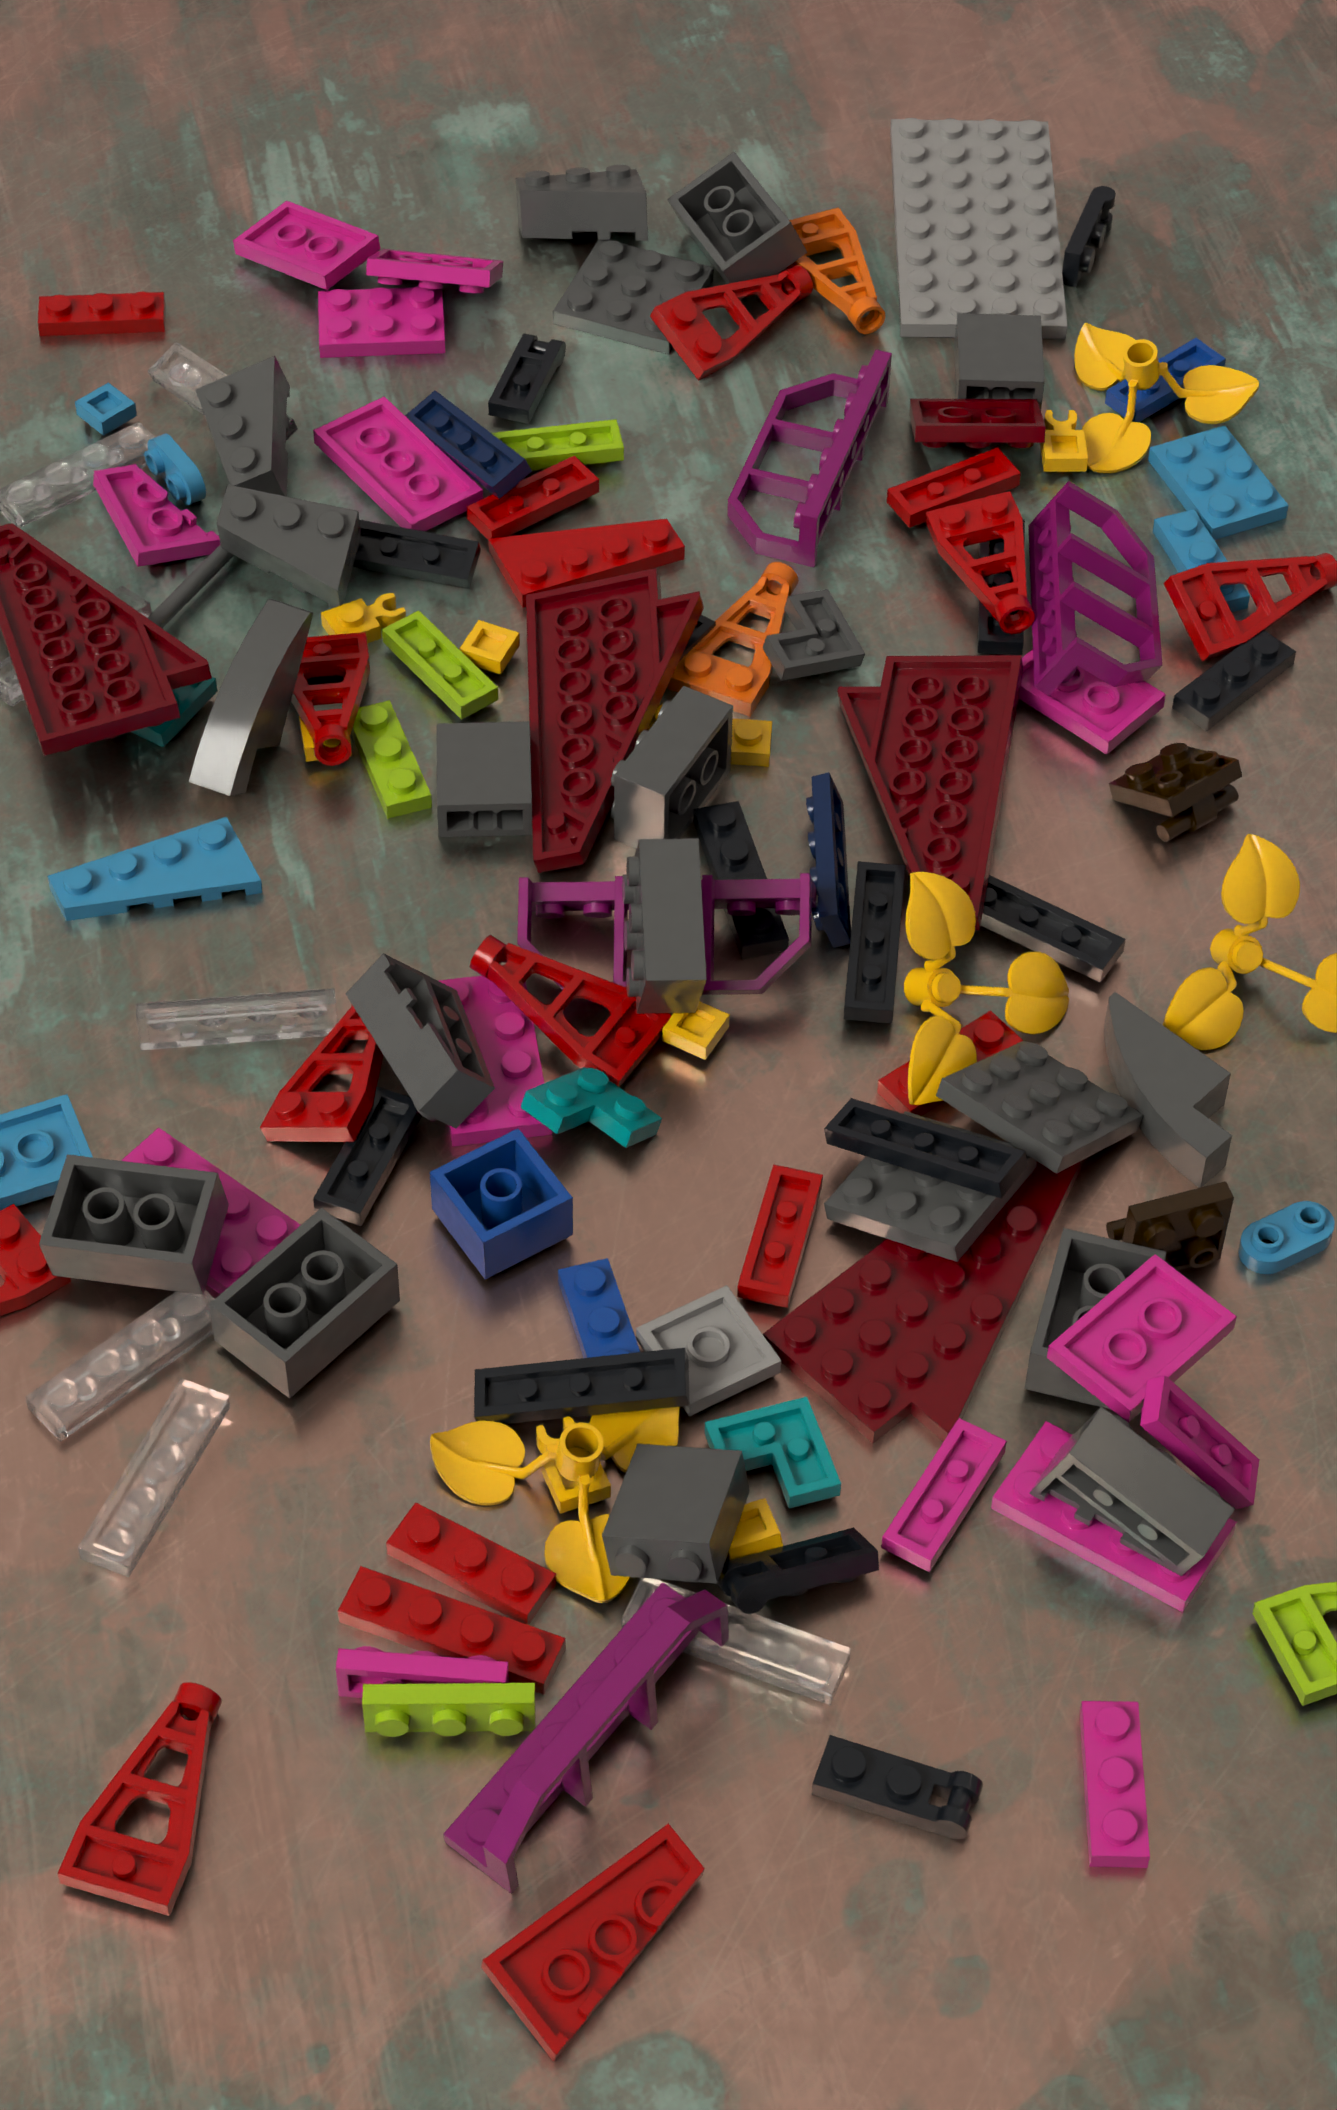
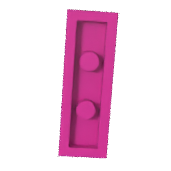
M1166 1375L1147 1380L1144 1403L1141 1409L1140 1426L1207 1485L1214 1488L1233 1508L1240 1509L1254 1505L1260 1459Z
M958 1418L882 1536L881 1548L930 1572L1005 1454L1007 1441Z
M362 1646L356 1649L339 1648L335 1667L338 1695L341 1697L362 1698L363 1684L509 1683L508 1662L496 1661L491 1657L482 1655L471 1656L465 1659L441 1657L430 1651H416L412 1654L384 1652L376 1647Z
M1082 1701L1079 1713L1089 1867L1148 1868L1150 1849L1138 1702Z

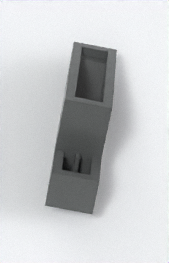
M269 599L245 636L220 687L196 753L189 778L190 783L228 796L246 793L256 750L280 745L313 612L274 599Z
M1114 992L1108 1000L1104 1024V1041L1110 1070L1119 1094L1127 1101L1130 1107L1143 1114L1139 1128L1150 1143L1176 1170L1198 1188H1201L1226 1166L1232 1135L1209 1118L1225 1104L1231 1073L1121 995Z

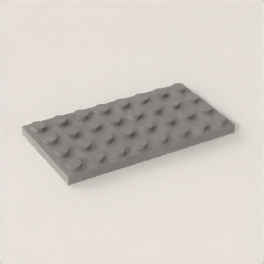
M952 118L944 120L891 119L890 143L900 337L955 338L957 313L1039 315L1041 316L1042 339H1066L1067 317L1048 122L1035 120L997 121L994 119L978 121Z

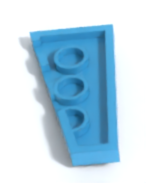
M227 817L48 876L50 890L66 921L127 913L130 905L146 903L154 905L155 909L174 906L173 899L201 896L202 902L222 899V892L245 889L246 895L263 893L261 879Z

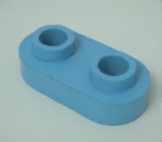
M167 433L150 439L148 441V450L144 453L145 461L152 474L155 476L159 474L166 482L172 497L177 501L181 499L186 505H191L205 499L206 487L199 469L174 439Z
M1312 1201L1296 1202L1248 1225L1241 1235L1238 1248L1239 1258L1253 1272L1259 1274L1280 1272L1325 1250L1332 1239L1335 1227L1334 1218L1331 1212L1319 1203ZM1267 1239L1272 1241L1273 1243L1267 1244L1262 1242L1261 1240Z

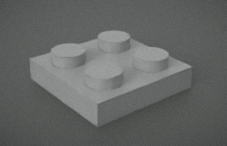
M727 1285L636 1328V1340L644 1352L685 1348L689 1359L690 1405L682 1407L689 1416L781 1373V1359Z

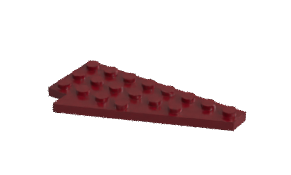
M656 568L526 595L533 861L538 873L585 864L614 802V786L611 785L614 768L620 760L626 761L633 752L641 732L648 729L704 609L700 591L662 599L661 582Z
M1085 1159L1057 1174L1037 1161L1035 1170L958 1262L886 1239L764 1332L763 1336L779 1356L783 1365L872 1444L910 1414L944 1442L958 1418L962 1419Z

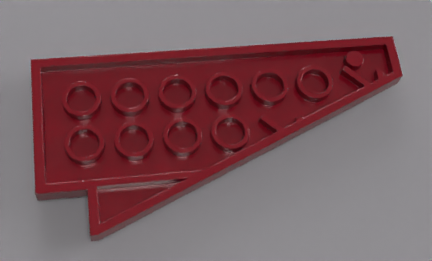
M13 523L0 526V629L43 755L67 752L78 746L103 739H112L124 733L149 726H158L166 721L180 718L178 704L172 690L212 679L208 661Z
M1022 655L886 656L881 686L838 687L840 707L909 875L912 872L934 873L958 884L970 897L975 910V930H980L1023 674Z

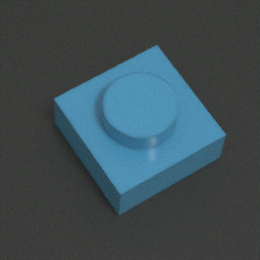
M109 382L75 401L77 415L103 436L137 416L135 402Z

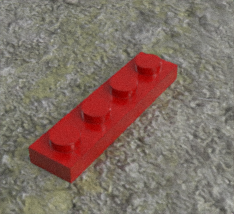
M360 1566L338 1609L340 1623L419 1651H430L441 1657L465 1659L471 1656L482 1655L491 1657L496 1661L508 1662L509 1683H535V1692L545 1695L566 1650V1638L362 1566Z

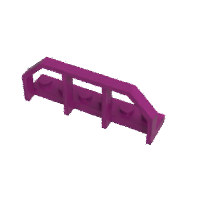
M875 350L869 365L861 366L858 379L832 373L779 391L728 498L727 516L755 554L815 567L818 544L833 511H840L842 507L843 488L856 460H863L865 439L880 406L886 408L888 404L892 353ZM831 396L847 399L844 410L845 417L844 419H837L833 432L782 421L785 412ZM772 441L822 452L819 464L820 472L818 475L812 474L809 481L759 470V467ZM748 490L799 501L793 522V527L799 529V541L763 533L742 505Z
M1068 481L1028 525L1031 607L1035 614L1032 624L1034 687L1047 695H1050L1061 683L1068 682L1075 674L1078 666L1111 686L1117 687L1149 680L1163 665L1154 556L1118 510ZM1069 509L1100 527L1131 568L1070 533ZM1072 562L1136 599L1137 618L1076 583L1073 578ZM1075 611L1139 648L1140 661L1123 664L1077 637Z
M800 873V879L715 880L713 875H702L701 890L707 978L702 995L763 994L811 947L812 908H816V887L810 873ZM615 876V881L533 883L529 877H519L518 946L542 955L531 944L533 911H536L537 917L556 919L564 917L565 911H583V915L586 917L607 918L612 916V910H614L613 983L627 988V950H625L624 925L625 921H628L629 904H623L622 876ZM756 908H775V913L779 915H800L799 937L755 980L714 981L715 909H727V914L733 916L755 915ZM555 982L562 990L564 989L561 984Z
M662 1582L443 1833L445 1843L512 1894L519 1886L514 1856L526 1833L563 1790L585 1807L593 1799L588 1761L629 1714L650 1730L654 1728L658 1723L655 1683L699 1632H702L723 1647L729 1640L728 1606L707 1590H702L684 1598Z

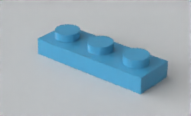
M1194 509L1154 519L1152 532L1178 573L1206 563L1228 562ZM1243 584L1223 585L1220 587L1231 612L1248 608L1250 595Z

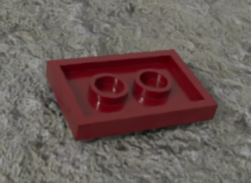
M910 399L909 416L915 442H922V445L926 447L941 448L947 446L948 442H965L966 446L973 448H985L990 446L991 443H1008L1009 446L1015 448H1029L1034 443H1045L1046 426L1037 399Z

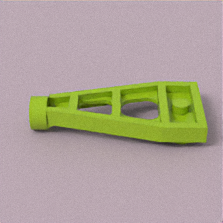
M1337 1582L1303 1585L1254 1603L1252 1614L1302 1706L1337 1694V1642L1323 1619L1326 1613L1337 1611Z

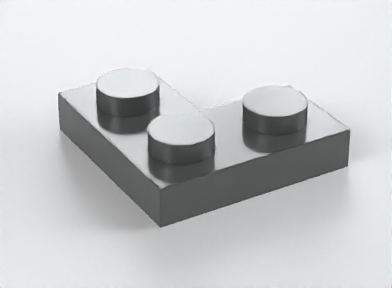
M828 589L788 596L784 609L796 630L767 635L763 645V650L781 681L861 666L865 652Z

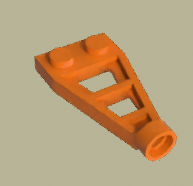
M837 207L790 220L808 253L787 268L789 269L795 265L804 267L812 279L813 289L844 312L859 333L870 334L878 330L883 325L886 314L877 301V295L857 232L840 208ZM837 248L841 250L843 256L842 259L817 265L807 257ZM854 275L857 283L838 287L831 280ZM869 311V314L867 316L861 318L866 312Z
M782 562L768 564L758 582L715 620L716 626L679 661L668 684V689L679 692L683 686H686L733 705V711L751 717L769 687L773 666L763 650V645L767 635L782 633L786 616L784 607L788 596H791L798 584L796 572ZM748 613L770 619L765 633L739 625V623ZM728 641L755 650L753 662L749 667L714 656L713 654Z

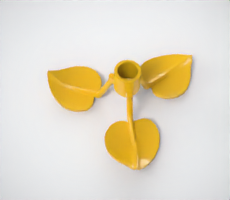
M1084 323L1079 333L1074 353L1075 370L1079 380L1088 388L1097 391L1108 390L1116 385L1118 381L1121 382L1125 379L1129 387L1127 412L1124 419L1115 413H1102L1090 418L1081 430L1085 431L1088 453L1087 468L1097 473H1117L1133 467L1145 457L1151 445V431L1143 423L1132 422L1135 414L1137 390L1151 388L1157 382L1159 376H1163L1177 397L1186 398L1185 411L1188 416L1205 424L1224 423L1238 415L1258 391L1259 380L1247 373L1232 368L1206 365L1196 367L1185 374L1183 389L1168 371L1167 363H1159L1158 350L1153 342L1145 339L1135 340L1129 335L1100 329L1091 324Z
M1254 834L1246 835L1239 853L1229 866L1224 877L1221 898L1225 911L1237 922L1248 925H1236L1234 929L1221 930L1214 936L1210 952L1213 960L1219 964L1217 969L1211 967L1202 968L1189 975L1176 991L1167 1009L1163 1026L1197 1050L1219 1048L1236 1035L1243 1019L1244 1010L1240 998L1231 993L1237 985L1232 971L1239 974H1247L1254 971L1258 966L1310 987L1311 989L1302 1003L1304 1016L1315 1027L1327 1032L1337 1033V953L1327 956L1320 962L1316 969L1314 980L1263 958V949L1260 942L1248 935L1266 928L1268 917L1279 919L1288 916L1294 910L1299 898L1300 881L1297 870L1289 857L1272 842Z
M928 872L910 873V896L905 920L907 939L911 948L916 954L928 960L925 961L924 967L914 968L907 974L904 981V993L912 1005L921 1006V1011L931 1012L935 1015L924 1021L913 1041L908 1069V1098L911 1105H923L942 1101V1099L936 1096L941 1079L977 1063L976 1049L972 1040L967 1036L959 1034L961 1023L940 1008L951 1005L960 994L1008 997L1005 1007V1019L1016 1031L1026 1034H1040L1056 1026L1064 1017L1069 1004V988L1059 965L1052 957L1042 952H1026L1012 962L1007 975L1009 988L961 985L959 978L950 969L940 968L955 958L956 950L954 946L965 945L973 938L976 918L970 897L958 884L944 876Z
M680 1406L592 1415L589 1424L579 1422L566 1427L560 1436L559 1445L554 1443L548 1444L547 1450L523 1468L520 1467L525 1458V1447L521 1438L509 1426L495 1421H475L449 1431L433 1433L430 1437V1450L435 1467L446 1485L463 1500L481 1506H492L506 1502L513 1494L514 1478L526 1479L554 1459L556 1467L563 1477L578 1482V1515L580 1521H564L552 1529L545 1542V1563L548 1570L556 1573V1581L563 1587L594 1602L608 1603L622 1592L630 1577L614 1576L610 1573L602 1538L610 1514L599 1515L590 1520V1478L597 1472L600 1459L607 1460L610 1457L613 1458L616 1466L626 1473L637 1444L677 1446Z

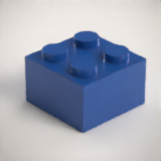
M519 1128L430 1171L432 1210L484 1279L573 1235V1197Z

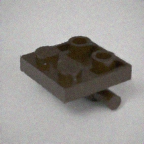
M1174 743L1162 748L1160 754L1149 761L1127 768L1124 775L1109 783L1112 798L1115 801L1171 816L1170 819L1159 824L1156 828L1159 838L1164 842H1168L1186 830L1194 832L1217 818L1220 810L1236 802L1239 795L1235 787L1230 785V783L1242 777L1239 759L1219 755L1215 751H1204L1189 747L1185 743Z
M1224 1181L1130 1205L1126 1218L1107 1222V1234L1109 1239L1122 1240V1242L1165 1251V1262L1176 1270L1191 1266L1194 1268L1204 1267L1214 1260L1221 1259L1234 1196L1228 1184Z

